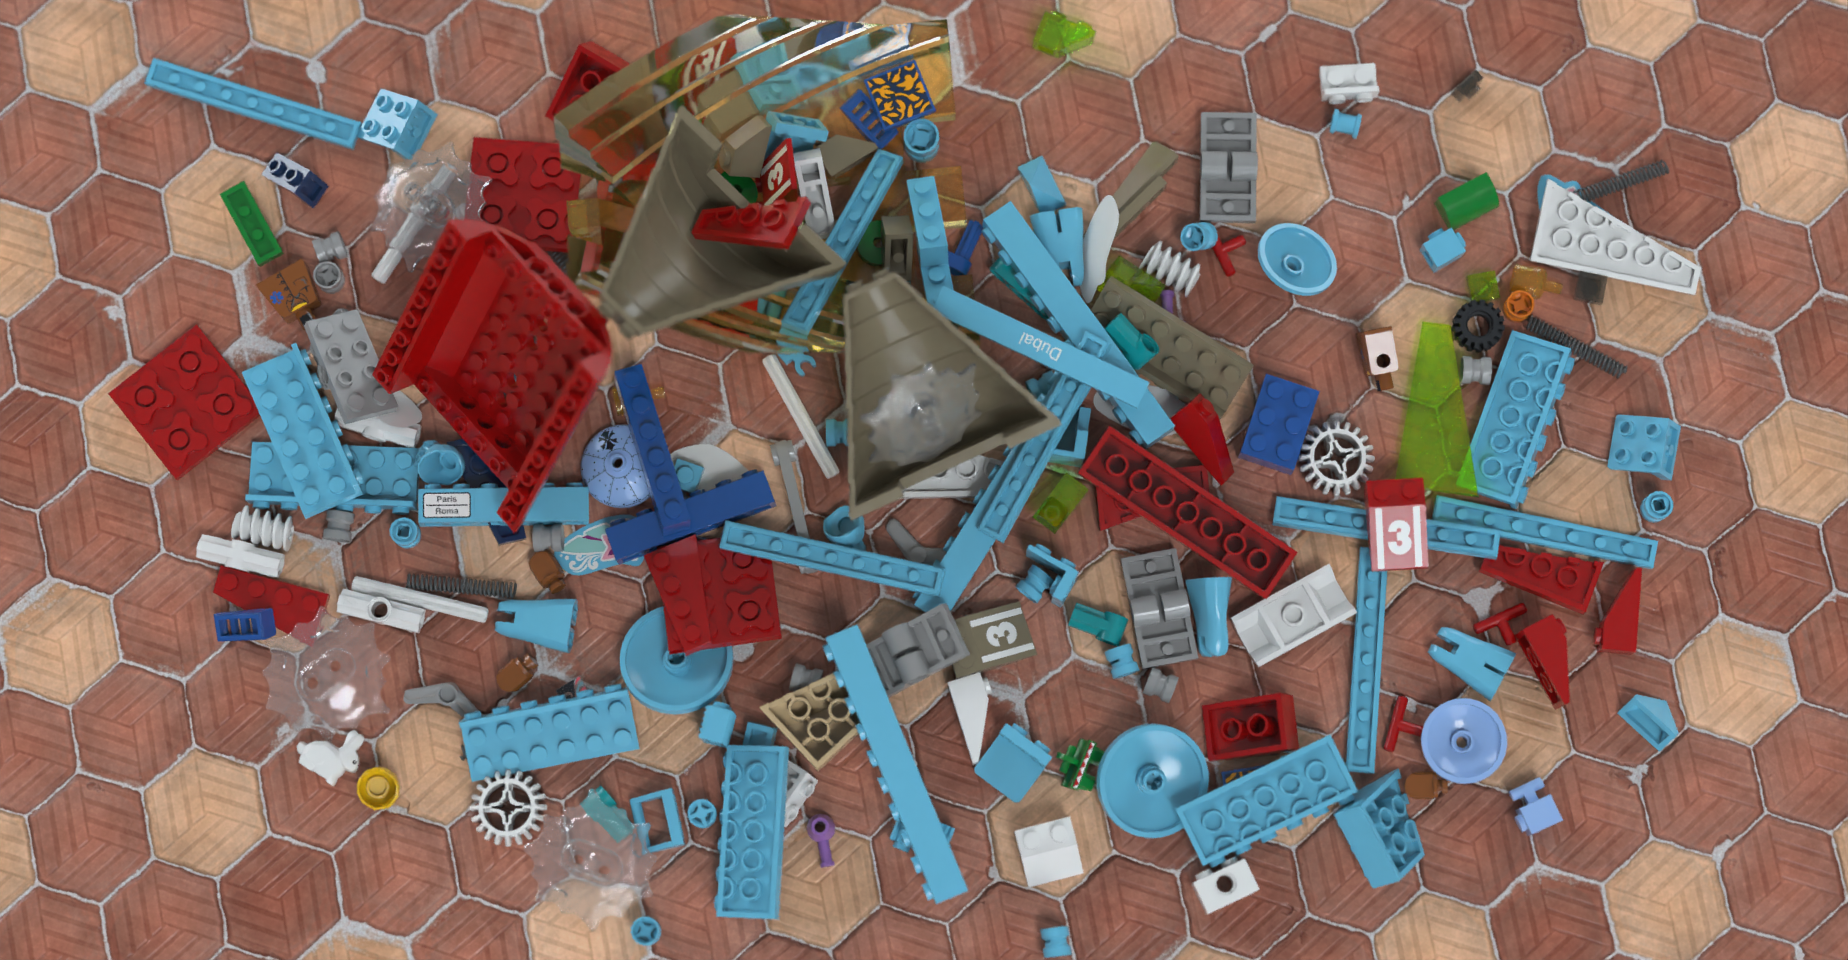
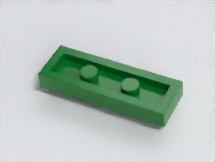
M244 181L220 193L224 204L259 267L284 254Z

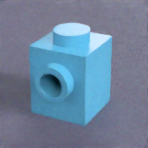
M1452 227L1446 231L1440 228L1428 236L1429 241L1423 243L1419 249L1431 270L1435 273L1461 258L1466 252L1464 248L1466 243L1459 232L1455 233Z

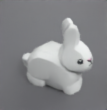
M355 730L350 731L347 734L344 745L340 748L328 741H313L308 744L304 741L299 742L297 745V752L300 754L299 763L325 778L326 782L334 787L338 778L343 776L345 771L355 773L358 770L359 755L357 750L363 744L365 737L362 734H358Z

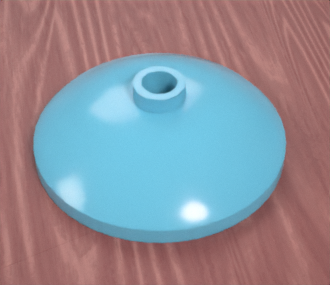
M1294 223L1277 224L1269 228L1259 241L1258 259L1260 265L1270 280L1283 290L1297 295L1311 296L1325 291L1334 281L1337 272L1335 255L1328 243L1313 230Z

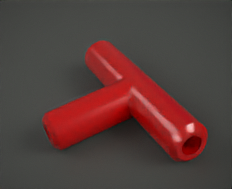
M1239 235L1224 243L1221 242L1218 236L1216 244L1212 247L1226 277L1236 273L1227 253L1246 245L1243 235Z
M1519 603L1473 624V630L1476 634H1480L1497 626L1506 645L1514 644L1517 640L1508 621L1527 613L1526 605Z
M1397 697L1383 747L1385 751L1394 752L1400 731L1421 737L1423 726L1403 720L1408 703L1407 697Z

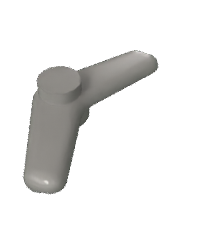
M897 519L889 520L886 530L908 561L931 566L936 559L940 562L947 553L943 548L922 546Z
M453 682L408 689L403 697L404 702L407 704L441 703L442 705L450 706L464 719V714L479 711Z

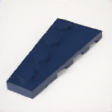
M464 439L446 442L448 445L455 447L464 457L465 470L463 477L466 483L470 485V488H481L482 484L489 483L498 484V488H507ZM488 522L489 528L499 546L526 540L523 525L514 533L509 526L491 525V522Z

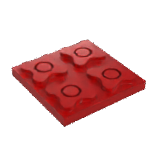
M473 137L464 219L482 221L504 228L530 243L535 241L543 251L574 253L584 146Z
M197 324L108 393L177 481L260 416L249 389Z
M722 537L697 541L712 646L703 650L782 639L772 560L720 549ZM668 545L657 546V550ZM664 606L669 654L684 653Z

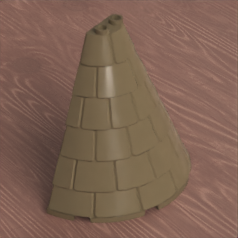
M683 105L677 109L669 135L665 138L643 197L639 200L629 230L625 233L615 263L612 264L600 293L601 304L598 306L599 312L606 319H612L619 326L621 334L629 340L634 336H640L672 326L674 323L705 316L710 312L738 306L743 302L763 298L776 292L832 277L847 264L806 223L797 231L789 249L695 239L691 231L702 210L735 206L737 209H741L751 203L714 169L723 144Z
M888 268L872 275L874 280L866 284L859 280L846 287L848 293L843 295L845 370L847 371L846 408L848 409L849 516L851 521L904 497V489L1002 444L1007 443L1010 449L1062 425L1056 415L1039 403L1031 393L1006 374L1007 372L955 328L950 323V320L926 302L922 295L896 272L890 273Z

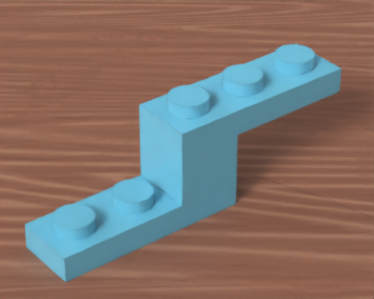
M934 176L907 180V189L915 225L917 255L926 302L934 307L943 286L953 291L954 289L948 264V243Z

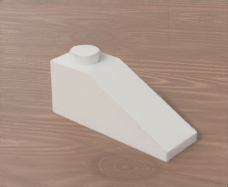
M820 148L793 153L801 197H807L811 202L805 215L806 224L821 239H826L834 228L835 223Z
M980 672L948 682V688L973 765L979 763L989 700L987 695L992 693L988 678H982Z

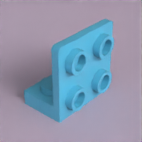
M380 89L357 137L361 140L389 148L406 161L414 163L438 114L417 99Z
M768 111L765 120L772 128L764 160L786 138H792L793 153L812 150L816 140L826 142L829 131L819 119Z
M1616 415L1607 467L1611 470L1652 473L1661 480L1672 481L1681 426L1669 418Z
M1029 544L1026 549V557L1058 574L1050 588L1049 594L1052 595L1051 603L1061 608L1078 578L1079 572L1075 569L1076 565L1065 558H1061L1060 561L1050 555L1051 551L1040 544H1036L1035 547Z

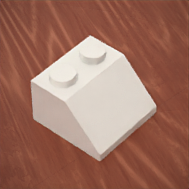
M1070 816L1014 831L1028 888L1083 874Z

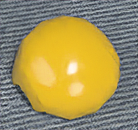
M384 767L370 768L364 771L357 781V795L364 805L373 810L390 808L400 795V783L397 776L391 770Z

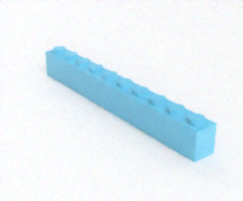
M1011 201L983 219L982 227L984 229L981 231L985 239L990 244L994 242L1000 250L998 256L1006 266L1011 265L1016 272L1014 277L1017 283L1023 289L1027 287L1033 295L1030 297L1032 303L1038 311L1043 309L1049 317L1047 323L1053 332H1059L1065 339L1064 342L1077 348L1086 331L1109 342L1112 347L1104 361L1139 377ZM1148 388L1138 408H1134L1097 390L1104 401L1109 400L1113 405L1114 409L1112 412L1121 424L1125 422L1131 430L1129 436L1132 441L1139 446L1142 445L1145 450L1173 431L1175 425Z
M1055 371L1048 381V384L1052 387L1047 395L1041 393L1037 401L1043 406L1047 403L1062 373ZM1089 387V389L1087 390V392H1086L1084 398L1082 399V401H1081L1079 407H1080L1081 404L1083 403L1084 399L1086 398V396L1088 395V393H1089V391L1091 390L1092 387ZM1025 442L1010 449L1007 446L1003 453L1007 457L1001 467L997 464L988 476V479L992 482L987 490L981 488L973 500V503L976 504L975 509L971 514L968 512L964 514L958 524V527L962 528L956 538L951 535L943 550L947 552L941 562L936 559L932 566L945 568L940 596L936 597L915 592L912 597L916 599L915 607L925 613L941 604H947L950 611L953 609L996 540L980 532L977 528Z
M858 624L826 637L827 644L822 646L828 661L834 660L838 670L833 673L839 688L843 686L846 688L849 697L844 698L850 714L856 713L860 723L855 726L861 741L865 739L868 741L871 750L866 751L872 767L878 766L882 776L877 778L883 794L888 792L893 803L888 806L894 820L900 819L904 830L899 832L905 847L911 845L915 854L910 859L916 873L922 872L926 883L922 884V888L927 900L933 899L934 903L938 904L968 891Z

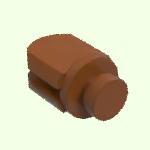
M540 551L531 557L529 561L530 570L543 588H549L550 592L555 594L566 587L565 582L562 580L565 576L564 571L554 555L546 551Z
M529 653L523 657L524 660L518 656L513 658L498 672L496 678L501 689L507 692L518 691L534 676L532 669H536L539 664Z
M1414 772L1407 777L1405 790L1413 799L1438 798V791H1442V794H1448V780L1444 778L1437 780L1435 772Z

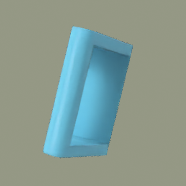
M672 788L629 799L641 855L686 845L676 797ZM662 798L671 841L651 846L642 803Z

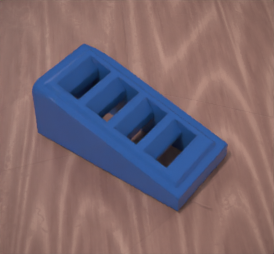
M858 89L840 107L841 111L868 142L875 143L879 149H883L899 133L897 128L887 132L882 130V125L872 101L861 89ZM862 101L864 105L854 114L852 110ZM870 111L871 113L861 122L859 119ZM877 119L878 122L869 130L868 127Z
M272 608L214 614L218 642L265 640L276 635ZM249 618H251V624H252V630H253V632H251V627H250ZM227 619H230L232 634H229ZM238 619H240V626H241V632H242V633H240Z

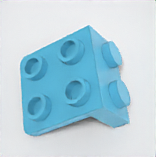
M1006 723L998 737L975 766L974 771L979 777L1011 801L1018 803L1051 761L1052 756L1048 754L1050 749L1038 740L1033 743L1025 736L1028 733L1015 723L1012 726Z

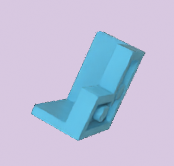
M1080 407L1077 410L1048 462L1075 467L1082 465L1086 452L1091 408Z

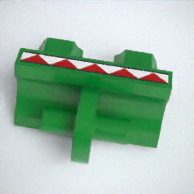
M1080 738L1076 747L1069 745L1066 754L1057 752L1055 758L1062 761L1059 771L1065 774L1061 786L1077 791L1078 789L1086 791L1093 789L1096 777L1085 772L1089 763L1099 767L1104 754L1101 749L1096 747V742Z

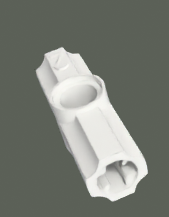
M338 407L334 416V421L337 420L339 427L361 433L362 436L385 443L389 441L408 448H415L421 435L422 426L420 424L396 428L375 417L344 424Z
M202 534L196 548V557L199 559L223 564L225 567L248 573L252 571L270 577L279 578L285 564L284 554L257 548L254 544L235 539L229 541Z
M344 588L337 603V613L420 633L423 627L426 612L422 608ZM380 604H386L388 607L387 614L382 618H377L375 616L376 607Z

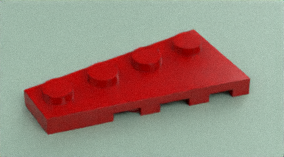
M799 197L796 202L789 203L783 199L775 200L773 205L761 206L759 203H751L741 209H737L735 206L704 209L701 211L691 233L698 240L789 249L811 202L807 197Z
M1204 465L1173 468L1209 492L1208 472ZM1096 487L1100 531L1141 517Z
M696 534L643 555L685 655L688 656L712 646Z
M1499 545L1497 559L1483 558L1478 572L1584 615L1604 562L1580 560L1581 558L1575 557L1564 558L1552 556V554L1544 552L1540 554L1526 552L1525 549Z
M222 565L220 566L213 593L244 610L272 608L276 628L315 649L329 602V594Z

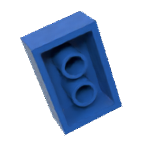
M1266 374L1238 458L1291 475L1295 469L1320 391Z

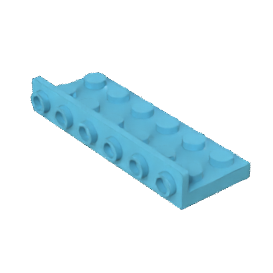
M1512 330L1456 487L1510 504L1513 509H1517L1519 503L1523 504L1525 502L1529 489L1525 487L1528 477L1533 478L1538 462L1534 461L1537 451L1542 452L1547 440V436L1544 435L1547 425L1552 426L1557 411L1553 409L1556 399H1562L1566 384L1562 383L1565 374H1571L1575 358H1571V348Z
M297 343L291 344L292 351L247 369L242 374L305 519L363 495L359 485L364 484L358 468L352 470L349 461L354 458L348 445L342 446L338 437L343 435L337 420L331 422L328 416L332 409L326 396L320 398L317 390L322 388L316 372L309 373L307 366L312 363L306 350L300 351Z
M252 442L249 494L245 495V501L253 504L252 508L269 509L270 505H281L280 509L297 510L299 503L272 442ZM348 445L354 458L349 461L352 470L358 468L364 484L359 485L363 495L335 506L337 507L336 510L351 513L353 508H364L365 513L380 514L381 509H391L393 514L408 515L409 510L417 511L419 474L417 467L413 463L416 461L419 448Z
M621 684L605 686L604 692L594 693L593 689L576 692L577 697L566 699L565 695L549 697L548 703L538 704L537 700L520 703L521 708L510 710L509 705L493 708V713L482 715L481 711L464 714L465 719L459 721V726L462 730L471 781L484 780L486 776L494 778L496 771H499L501 776H504L507 769H510L511 774H514L517 771L525 772L640 749L628 688H622Z
M1328 735L1176 808V811L1202 865L1204 866L1209 863L1212 868L1225 862L1224 856L1235 851L1236 855H1240L1252 849L1250 843L1258 839L1265 843L1277 837L1276 831L1285 826L1289 831L1304 824L1302 818L1312 814L1313 818H1317L1329 812L1327 806L1335 802L1342 806L1354 800L1353 794L1358 792L1331 735Z
M727 745V752H725L723 757V764L726 768L725 780L721 787L724 801L723 809L720 812L722 833L718 841L720 865L716 870V879L718 881V894L714 900V907L717 911L716 917L779 920L789 747Z

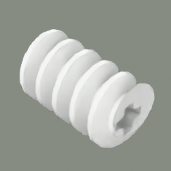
M1160 240L1151 247L1139 269L1147 264L1146 273L1148 275L1157 270L1156 279L1158 281L1167 276L1165 284L1170 286L1176 282V292L1185 287V297H1187L1201 275L1199 273L1201 265L1198 263L1193 268H1190V258L1180 262L1182 253L1178 252L1172 257V247L1169 246L1162 251V241Z
M245 505L242 512H238L234 518L231 537L236 539L240 535L241 540L245 542L251 537V541L254 544L262 541L263 546L268 547L272 544L273 548L277 550L283 546L284 551L287 552L290 549L294 535L292 516H289L285 523H283L280 513L277 514L274 520H271L270 511L267 510L265 515L260 517V509L256 508L251 515L249 514V506Z

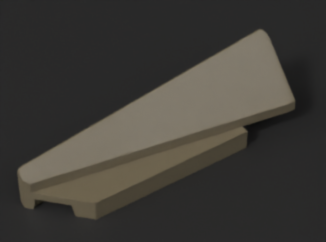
M1153 142L1112 196L1119 212V223L1114 239L1166 189L1167 182L1162 177L1177 163L1179 156L1158 142Z

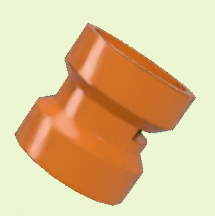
M1523 290L1511 293L1502 308L1505 318L1514 323L1526 320L1534 309L1533 297Z

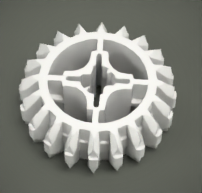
M1337 420L1333 423V429L1330 428L1328 422H1324L1322 424L1323 432L1318 427H1314L1312 431L1315 437L1309 434L1305 436L1306 442L1310 445L1302 444L1301 451L1307 454L1299 455L1298 460L1307 462V464L1301 466L1300 471H1310V474L1305 477V481L1309 482L1314 478L1316 480L1312 487L1314 490H1317L1320 484L1325 486L1323 489L1324 495L1328 494L1330 488H1333L1335 497L1339 496L1340 488L1343 489L1345 495H1349L1351 493L1350 485L1355 490H1359L1361 486L1358 480L1366 483L1369 479L1363 472L1372 473L1373 467L1366 464L1375 460L1374 456L1366 455V453L1373 450V446L1363 445L1368 439L1367 435L1362 436L1360 439L1357 437L1360 432L1359 427H1356L1353 433L1348 431L1350 428L1349 422L1345 423L1343 429H1340V423ZM1334 437L1347 440L1354 446V449L1342 448ZM1326 439L1327 455L1314 460L1316 446ZM1332 451L1337 456H1345V458L1340 461L1341 466L1337 464L1336 461H1328V459L1333 456ZM1354 457H1358L1359 464L1356 473L1347 478L1346 462ZM1318 469H1331L1339 480L1324 476Z
M510 769L506 770L505 778H502L500 772L496 771L495 782L486 776L484 779L489 786L485 788L478 784L476 788L483 792L481 797L473 794L471 797L473 800L479 801L478 806H470L471 811H479V815L471 818L472 822L482 821V824L476 828L477 832L480 833L488 829L484 838L490 840L495 834L494 844L500 845L503 837L507 847H511L513 837H515L516 843L521 845L523 844L522 834L531 840L533 836L529 829L533 828L538 832L541 830L538 825L534 824L536 819L540 821L546 820V817L538 814L539 810H547V805L538 804V801L546 798L545 794H535L541 788L540 784L537 783L530 787L529 785L533 780V777L530 775L524 781H521L523 777V772L517 771L515 778H512ZM513 785L522 787L528 794L531 803L517 802L515 792H513ZM504 786L502 798L498 802L487 804L491 794L496 789ZM509 799L511 804L522 807L515 808V811H511L512 814L508 816L507 812L495 809L502 807L503 804L506 805L505 802L509 801ZM530 812L527 821L520 828L513 830L517 815ZM487 813H498L501 815L504 831L496 829L490 823Z

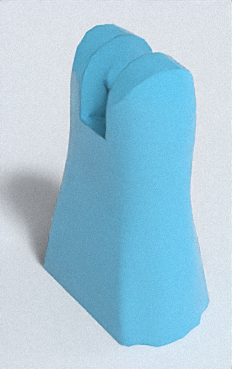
M1073 207L1058 210V214H1055V211H1047L1029 216L1033 232L1061 270L1070 269L1073 287L1082 285L1084 279L1083 208Z
M1232 577L1185 580L1196 623L1199 653L1203 657L1225 655L1229 645L1227 608Z
M577 599L505 600L499 602L497 611L515 614L514 623L496 621V632L509 638L570 653L575 632L571 625H576L578 614Z
M1441 627L1436 635L1454 647L1451 652H1448L1437 645L1431 644L1428 654L1441 666L1448 669L1476 692L1491 701L1516 653L1456 629Z

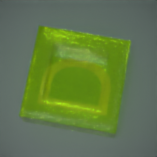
M1495 271L1467 275L1466 279L1471 301L1476 300V302H1479L1482 299L1486 302L1500 298Z

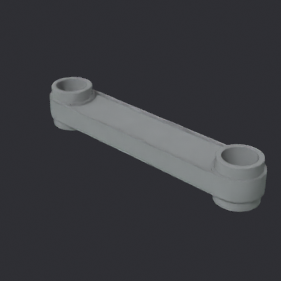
M792 440L775 442V444L770 445L774 465L781 466L797 536L810 539L791 463L797 461ZM799 566L801 574L818 572V570Z

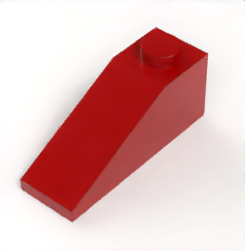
M1200 393L1172 415L1170 420L1175 425L1174 430L1221 486L1233 475L1234 469L1219 416L1214 410L1212 403Z
M1635 568L1630 572L1599 623V628L1595 627L1593 642L1598 645L1597 652L1625 655L1636 653L1642 568Z

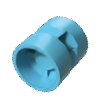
M916 119L906 126L904 130V150L911 160L925 163L937 155L939 151V131L932 121Z

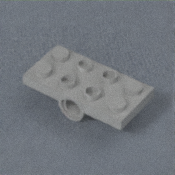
M1201 112L1200 222H1256V180L1258 171V155L1256 152L1257 113Z
M358 309L306 321L304 328L319 362L317 367L318 378L325 390H331L344 424L396 412L398 404L393 393L389 394L372 375L379 359Z
M1176 548L1121 558L1120 561L1142 670L1198 659L1190 619L1189 601L1184 589Z
M941 604L909 622L891 627L884 631L881 637L866 644L888 698L970 655L947 604Z

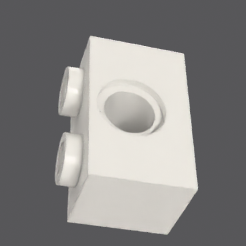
M1235 856L1221 863L1223 869L1215 873L1208 869L1195 875L1197 881L1192 883V887L1206 915L1260 890L1245 858L1238 861ZM1220 876H1226L1231 880L1232 887L1228 892H1221L1217 888L1216 882Z

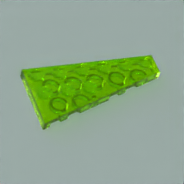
M1422 322L1395 479L1423 477L1424 490L1479 497L1452 327L1447 324Z

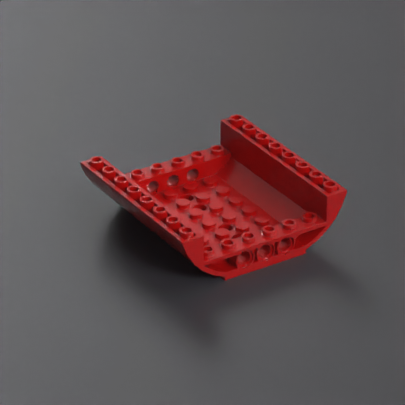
M449 219L372 375L389 394L415 385L509 489L496 513L515 533L524 523L608 371L612 361L611 337L606 327L608 320L535 241L530 243L513 232L482 221Z

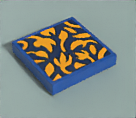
M916 60L864 79V84L884 132L936 112Z

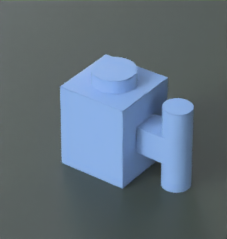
M1540 777L1509 791L1513 801L1523 797L1527 804L1515 810L1517 816H1515L1516 824L1521 832H1526L1527 836L1563 820L1551 794L1538 799L1535 791L1545 787Z

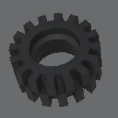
M1482 299L1479 302L1472 300L1468 304L1465 303L1458 310L1452 321V332L1455 334L1453 336L1455 341L1458 340L1460 342L1458 345L1461 348L1465 346L1467 348L1466 351L1476 350V353H1481L1482 350H1490L1500 340L1505 329V325H1503L1505 320L1504 316L1499 314L1501 312L1500 309H1495L1492 302L1487 304ZM1481 316L1486 319L1489 325L1488 332L1483 336L1473 335L1468 329L1470 318Z

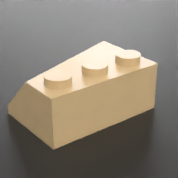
M834 673L759 707L818 772L858 735L855 725L860 722L856 713L850 714L844 698L849 697L845 686L839 688Z

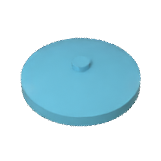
M664 606L648 612L633 624L624 638L620 651L621 673L628 690L635 699L649 709L674 715L697 711L714 701L729 682L734 663L732 646L700 650L688 656L685 653L670 655Z
M1163 724L1138 725L1120 734L1104 752L1097 771V793L1103 810L1111 821L1121 829L1144 838L1165 837L1184 828L1176 808L1207 794L1209 784L1207 763L1198 745L1182 731Z

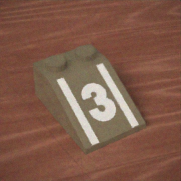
M1019 601L955 619L956 625L970 653L969 656L952 664L956 679L978 672L981 674L1037 655Z

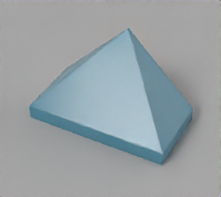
M1043 156L1017 167L1039 213L1055 211L1066 206V202Z
M1636 694L1617 713L1659 752L1678 735L1670 708L1665 700Z

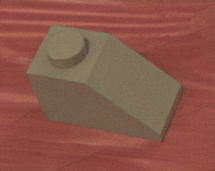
M756 115L725 139L724 147L719 153V165L729 176L760 178L772 126L762 116Z
M837 134L832 138L827 136L826 142L817 141L814 144L816 146L814 149L820 148L825 175L829 182L873 156L878 149L877 145L873 142Z
M909 215L882 216L880 238L882 269L888 268L890 273L896 272L904 280H911L913 230Z

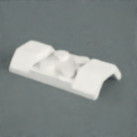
M1327 564L1269 596L1267 599L1231 617V621L1250 658L1260 667L1353 616L1357 611L1344 595L1336 581L1330 564Z

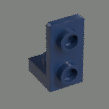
M279 153L274 155L262 173L265 178L292 192L313 209L329 187L312 171Z

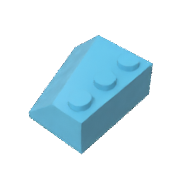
M1395 769L1359 789L1354 794V800L1344 804L1334 813L1338 826L1342 829L1352 852L1355 854L1365 877L1373 889L1400 881L1425 856L1415 821L1409 819L1406 810V804H1409L1407 794H1402L1399 787L1398 779L1402 778L1399 769Z

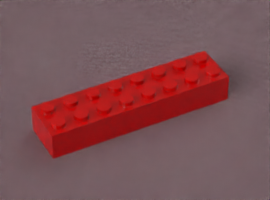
M1107 426L1076 472V474L1263 599L1268 598L1298 553L1111 426Z

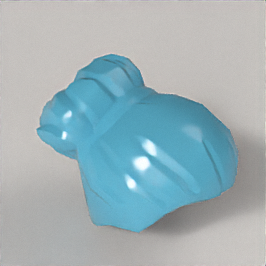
M436 440L424 441L418 450L416 461L413 463L417 467L420 478L428 484L451 485L461 478L465 470V460L462 454L455 447L448 444H440Z
M844 505L837 508L824 519V534L832 544L866 551V546L862 540L865 531L863 516L851 521L849 506Z

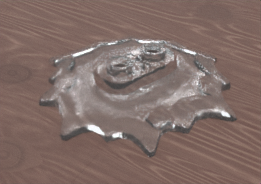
M452 141L436 151L427 152L419 149L410 158L399 163L389 164L387 178L380 190L374 195V199L378 204V214L370 230L371 232L380 231L385 234L386 247L395 249L402 254L410 273L414 271L422 258L431 256L449 219L482 221L480 211L487 204L482 193L485 187L492 181V178L475 175L471 169V162L463 161L456 156Z
M928 362L923 371L918 375L909 377L892 375L891 392L879 398V405L876 410L860 416V420L870 425L873 429L868 439L874 443L875 451L870 456L869 462L895 461L898 466L919 461L932 462L942 451L961 441L962 434L967 426L981 415V410L975 409V404L980 396L973 386L976 364L972 363L961 372L955 373L948 367L942 372H938L932 363Z
M320 606L315 618L311 622H299L289 634L282 637L265 639L271 653L270 664L262 672L269 684L270 692L265 706L266 709L282 713L290 721L296 732L311 728L316 730L325 741L330 743L338 729H356L360 721L368 715L389 713V707L382 700L381 690L386 683L382 669L391 660V656L377 648L374 638L375 623L355 625L347 616L335 618L328 613L324 606ZM333 661H339L341 664V668L337 672L331 669ZM310 678H315L318 681V685L314 689L308 686Z
M594 788L589 789L585 802L579 807H566L560 817L545 814L543 816L544 828L542 833L536 840L523 846V850L534 862L531 876L538 883L535 902L555 903L562 914H573L582 919L591 932L597 929L599 923L604 918L609 916L623 918L628 908L637 900L653 896L648 878L657 857L649 852L645 842L651 828V823L632 824L627 817L625 809H615L605 805ZM580 855L583 858V862L576 864L573 862L572 857ZM605 865L609 867L610 872L608 874H601L599 868Z

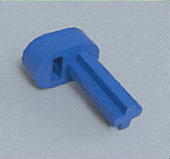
M969 220L955 253L948 251V264L951 275L959 278L967 277L972 266L969 260L981 236V230L984 229L980 222Z

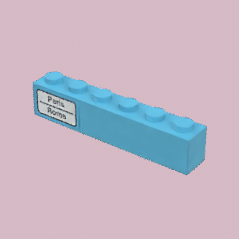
M576 482L567 483L566 487H555L554 483H545L522 525H553L561 523L563 525H589V487H583V483ZM492 483L482 484L481 488H470L469 484H454L452 489H442V486L439 484L424 485V489H418L419 527L489 526L488 522L491 525L508 526L496 512L509 489L498 488V484Z

